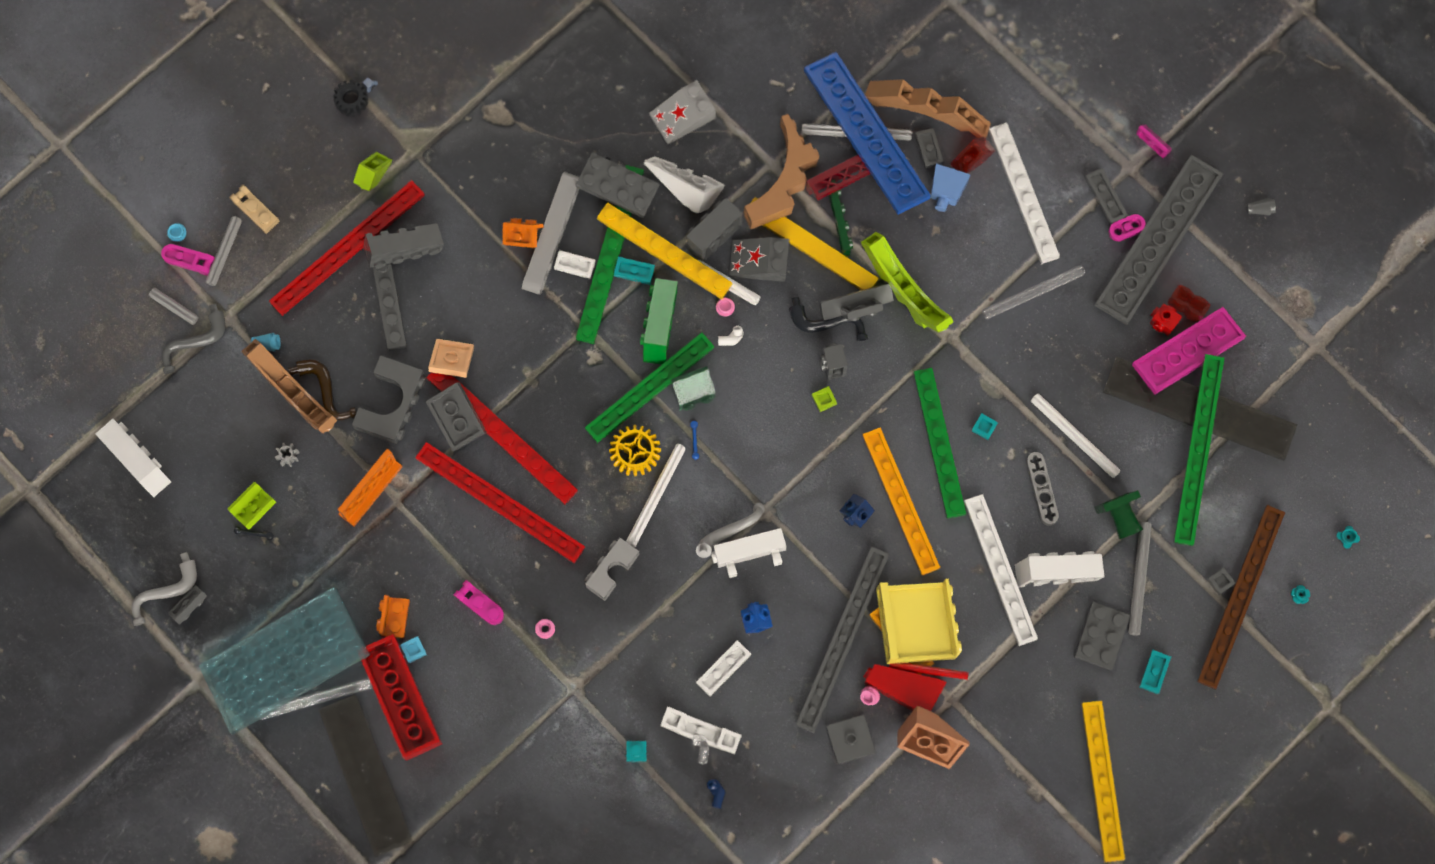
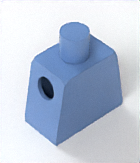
M936 164L931 190V198L937 200L936 210L945 212L948 204L956 206L968 184L970 174Z

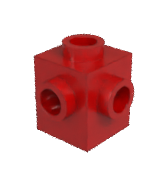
M1163 304L1161 308L1156 307L1150 316L1153 318L1150 324H1152V327L1157 332H1163L1169 336L1182 316L1171 305Z

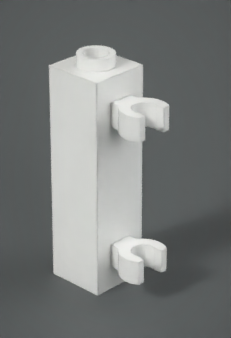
M779 528L714 545V551L711 552L713 563L718 564V568L727 567L729 578L737 576L735 563L771 554L774 566L782 565L779 552L786 550V543L782 529Z

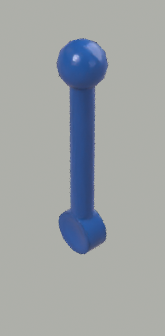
M692 421L690 423V426L693 431L694 453L692 454V458L694 460L699 459V454L697 453L696 428L698 427V423L696 421Z

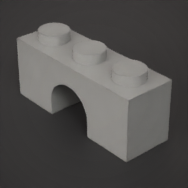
M621 538L618 541L614 540L608 548L610 552L606 557L602 556L597 563L598 568L595 572L591 571L585 579L586 588L604 601L616 587V582L608 576L609 569L615 565H620L629 570L639 556V551Z

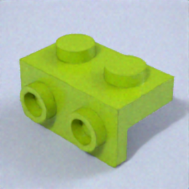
M253 482L228 507V511L249 530L276 501L256 482Z

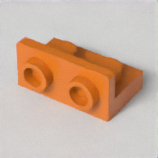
M510 218V222H503V245L537 247V228H543V224L537 223V220L529 219L522 222L521 218Z
M384 595V600H380L379 611L382 614L381 619L377 620L376 630L379 631L381 637L394 634L396 638L405 639L409 599L392 598Z

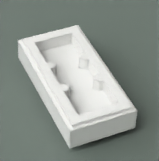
M559 250L554 269L591 279L596 261L595 259Z

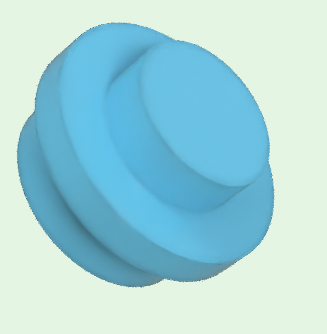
M175 223L168 228L167 234L170 240L180 242L186 237L187 231L182 224Z

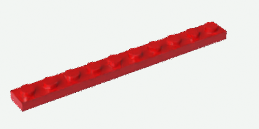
M411 180L270 299L269 303L281 316L285 315L363 248L365 234L372 233L373 236H378L380 232L384 231L425 196L424 192Z
M433 372L426 377L440 392L459 382L452 375ZM461 384L487 431L486 434L566 505L578 492V489Z
M426 442L415 457L416 460L574 564L584 551V545Z

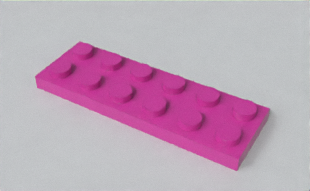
M1222 307L1133 362L1132 366L1152 392L1157 394L1202 366L1205 354L1218 356L1244 340L1246 335L1225 308Z

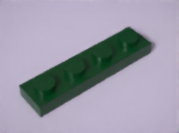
M840 189L830 194L829 200L841 253L844 256H850L853 242L852 238H848L847 235L849 224L847 220L844 221L845 207L844 203H840Z

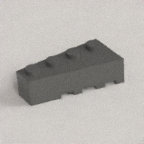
M436 223L416 226L412 228V231H408L405 228L398 229L393 234H389L388 231H382L378 236H373L372 233L365 234L363 249L369 268H382L388 263L399 264L409 258L415 260L426 254L436 255L442 251L444 243Z

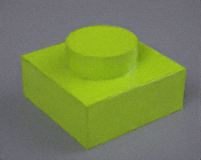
M829 386L811 395L819 412L837 405V401Z

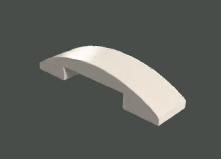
M667 707L660 725L695 741L735 754L741 735L716 727L670 707Z

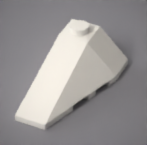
M652 157L644 162L649 170L678 200L695 213L709 209L725 186L709 176H696L693 174V170L678 169L676 164L658 157Z

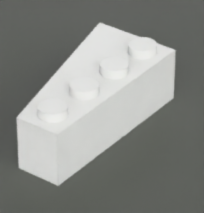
M114 419L110 420L95 434L138 482L155 497L171 481L159 469L162 467L155 458L151 460L148 457L150 452L144 446L140 448L137 445L139 440L133 434L129 436L126 433L128 428L122 422L118 424Z

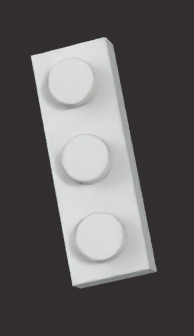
M737 640L703 674L696 684L711 696L751 656V653Z

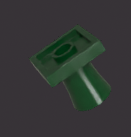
M1139 490L1128 492L1094 507L1097 514L1110 511L1118 539L1144 530L1129 503L1141 498Z

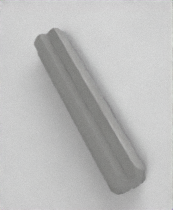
M152 288L149 292V296L191 325L198 321L199 318L196 314L157 288Z

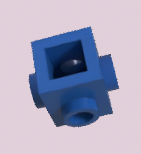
M759 602L748 604V608L741 610L746 633H758L773 627L767 604L759 605Z

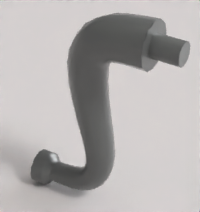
M217 304L209 306L211 314L208 315L211 329L207 333L175 340L166 345L162 352L164 374H170L175 371V367L170 362V354L173 351L207 346L217 342L222 337L225 331V318L223 311H218Z

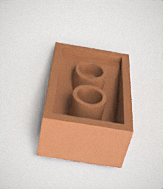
M919 706L913 710L898 730V748L948 769L952 767L969 746V741L938 715Z

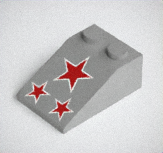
M696 80L681 88L651 111L649 115L668 145L716 119V110Z

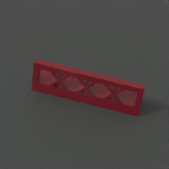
M856 155L807 180L806 190L809 195L814 194L818 201L871 173L860 156ZM859 170V174L855 176L850 175ZM843 179V181L839 184L831 182V180H835V182ZM827 187L825 191L821 193L818 192L819 190Z

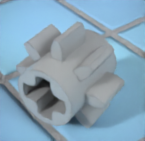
M282 443L280 449L276 448L279 455L275 456V459L281 460V466H284L286 463L292 467L294 461H299L296 455L300 452L298 449L293 450L294 445L292 443L290 446ZM289 452H290V454H291L290 457H289V456L284 457V454H285V453H286V454H289Z

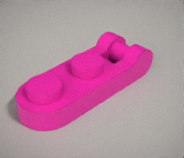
M174 244L166 245L161 251L162 258L166 263L199 272L206 276L209 274L210 267L215 259L212 255ZM200 260L204 261L203 266L198 265Z
M465 580L462 583V588L453 594L487 623L498 625L503 621L504 612L501 607L474 587L469 581ZM468 591L473 593L469 599L465 597Z

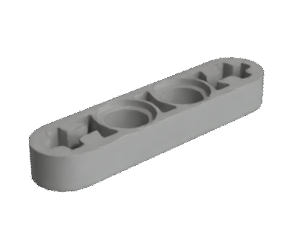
M1033 452L1026 460L1041 522L1044 525L1052 526L1059 518L1058 509L1045 459L1041 453ZM1033 457H1035L1036 460H1040V462L1038 463V471L1034 473L1033 471L1036 470V466L1034 463H1031ZM1042 475L1045 478V483L1042 485L1037 484L1035 477ZM1042 493L1049 495L1050 501L1048 503L1040 501L1039 496ZM1052 505L1049 508L1050 515H1054L1052 521H1049V518H1045L1047 509H1042V507Z

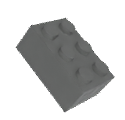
M727 198L723 201H718L713 207L714 210L710 214L706 213L700 219V223L696 227H691L686 233L687 249L703 262L742 226V212Z

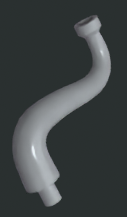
M756 503L753 506L754 513L719 528L703 537L697 545V555L701 558H707L711 555L714 545L754 524L764 513V505Z
M188 552L180 554L183 562L179 565L182 579L178 583L144 591L133 600L132 614L134 626L146 623L145 618L141 617L140 605L143 602L176 597L185 594L194 586L197 578L195 560H190Z

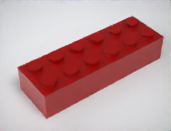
M392 634L357 650L403 758L407 761L442 745L395 635Z

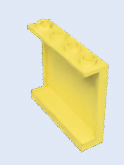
M945 579L941 583L888 586L887 582L878 585L876 592L887 664L952 660L958 657L962 648L961 642L957 638L959 627L954 619L956 607L952 603L953 588L952 585H949V579Z

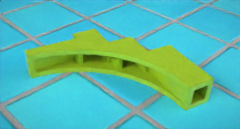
M875 232L861 242L879 277L889 283L897 300L907 306L916 324L923 328L929 327L939 333L946 330L954 322L952 317L940 309L915 283L883 235Z

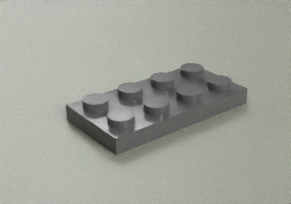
M591 153L576 183L577 188L643 219L660 184L594 153Z

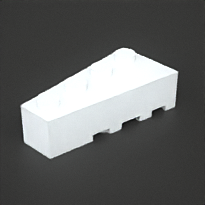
M1093 551L1083 552V555H1076V552H1068L1064 555L1048 553L1046 556H1040V553L1029 554L1027 558L1015 564L1018 587H1025L1026 584L1033 582L1034 586H1042V584L1050 583V581H1053V584H1062L1069 582L1068 579H1071V583L1098 581L1104 577L1102 554H1094Z

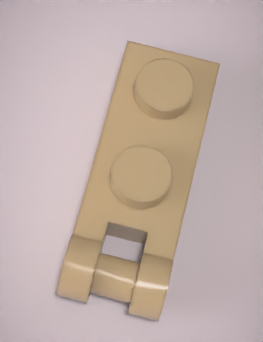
M244 185L239 188L236 194H232L229 197L265 234L280 222ZM244 196H246L248 199L244 203L240 201Z

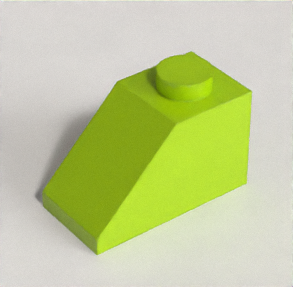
M375 152L359 164L353 183L359 185L364 190L370 191L379 184L391 165L392 160Z

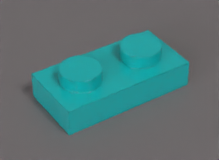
M618 257L614 277L651 285L655 265Z
M1152 650L1139 688L1159 694L1171 656Z

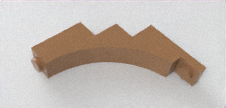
M905 80L870 81L865 94L868 101L875 107H893L924 114L947 123L960 131H970L979 140H986L991 125L989 121L960 96L941 97L932 88L914 89Z

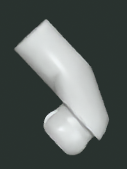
M735 326L729 336H718V346L736 345L743 337V328Z

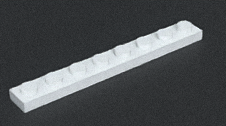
M1004 123L989 128L990 136L1041 264L1059 259L1060 255L1008 124Z
M982 494L964 501L1018 646L1036 641L1038 639L985 498Z

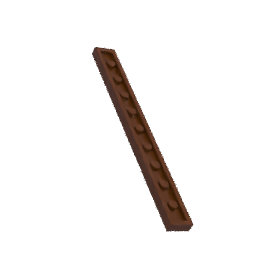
M1269 505L1265 506L1236 584L1199 674L1197 682L1212 689H1217L1285 515V512Z

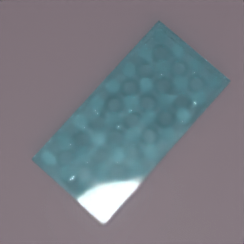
M333 587L200 664L199 668L230 733L234 735L368 657L369 653L337 588Z

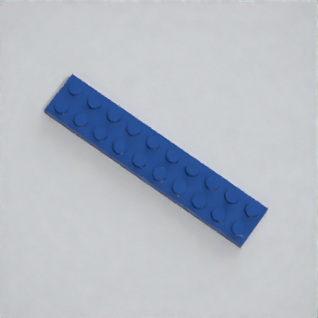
M837 52L804 67V72L896 213L899 215L929 200L931 197L930 193Z

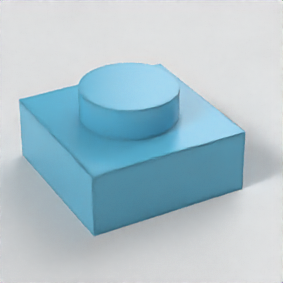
M418 636L400 645L408 663L427 655Z

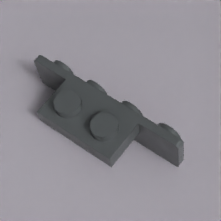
M889 283L822 301L820 302L822 319L829 320L842 316L849 321H856L865 315L874 316L877 312L883 311L882 304L893 302L892 289Z

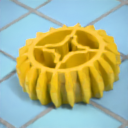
M633 425V430L626 426L625 433L620 429V436L614 435L615 441L610 442V446L614 447L609 449V453L614 454L610 456L611 461H615L614 467L620 466L619 472L627 469L626 475L628 476L633 471L634 477L637 476V471H640L641 475H645L644 469L651 472L650 465L656 467L657 463L654 460H660V456L657 454L661 452V448L657 447L660 445V441H654L657 438L656 434L649 436L651 430L648 429L644 432V426H641L640 430H637L636 425ZM635 437L632 443L622 444L627 439ZM642 439L648 442L651 452L641 446ZM637 444H638V451H639V452H637V454H634V455L632 456V450H631V449L634 450V448H635V447L637 446ZM620 449L629 455L628 463L621 458L619 454ZM647 457V459L640 464H635L637 459H645Z

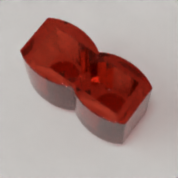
M1178 285L1168 300L1169 305L1178 312H1183L1189 320L1196 323L1202 320L1211 306L1206 299L1194 295L1189 288L1183 285Z

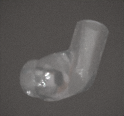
M701 734L700 736L694 735L693 745H699L698 762L706 764L709 755L706 738Z

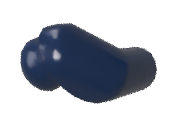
M710 779L707 782V788L714 796L711 806L721 809L725 790L718 780Z

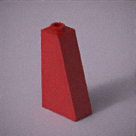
M877 664L874 665L873 669L869 667L864 675V678H866L865 685L875 687L879 693L911 711L917 706L931 711L947 683L944 680Z

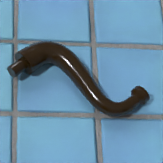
M302 360L296 362L297 366L288 368L290 375L299 373L300 376L315 374L317 376L324 409L333 415L336 420L355 418V407L341 413L335 410L333 406L331 377L324 364L316 360Z

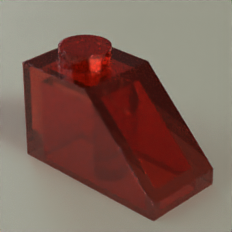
M985 136L973 139L950 164L955 170L968 174L983 164L996 150Z

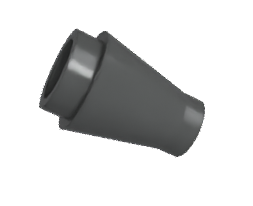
M1268 197L1248 203V214L1271 216V214L1276 213L1274 198L1270 199Z

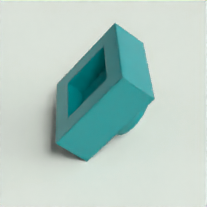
M981 413L972 432L989 440L998 422Z
M627 741V762H647V741Z

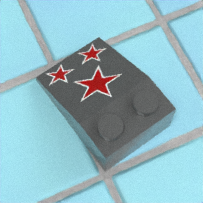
M769 237L733 240L729 277L785 282L789 239Z

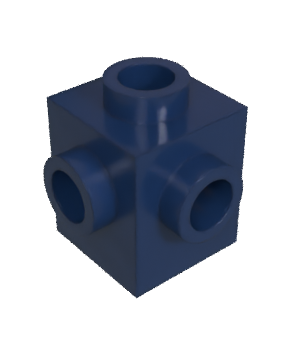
M853 494L840 509L841 514L844 516L843 520L848 525H855L859 528L867 522L875 511L866 499L856 494Z

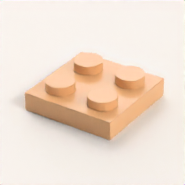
M436 339L429 363V372L466 378L474 351V344Z

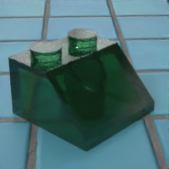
M707 366L671 379L672 392L680 410H690L695 407V404L701 402L703 404L709 403L715 397V389Z

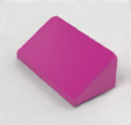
M1141 125L1136 135L1159 156L1164 158L1172 150L1148 126Z

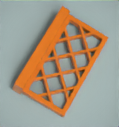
M385 450L338 508L339 516L354 527L402 468V465L396 461L390 450Z

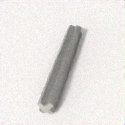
M231 217L205 281L211 286H215L242 223L239 217Z

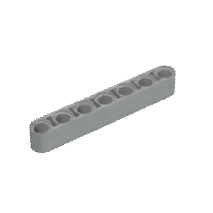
M563 172L539 236L537 247H535L523 280V290L541 295L579 192V188L576 187L579 176Z

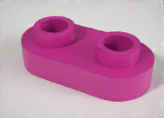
M1134 214L1116 221L1109 228V236L1117 242L1135 236L1143 231L1145 220L1142 216ZM1135 223L1138 227L1134 228L1132 224ZM1118 230L1121 232V234L1117 235L1115 234V231Z

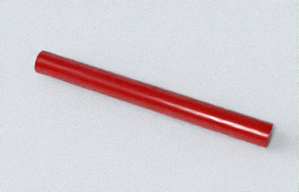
M910 663L889 665L890 668L964 680H968L969 672Z

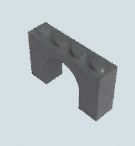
M380 355L373 373L376 378L395 384L403 391L402 403L396 411L387 415H380L358 408L352 426L354 430L397 445L398 441L404 437L405 424L411 420V409L419 400L418 392L420 388L424 387L426 377L421 369Z

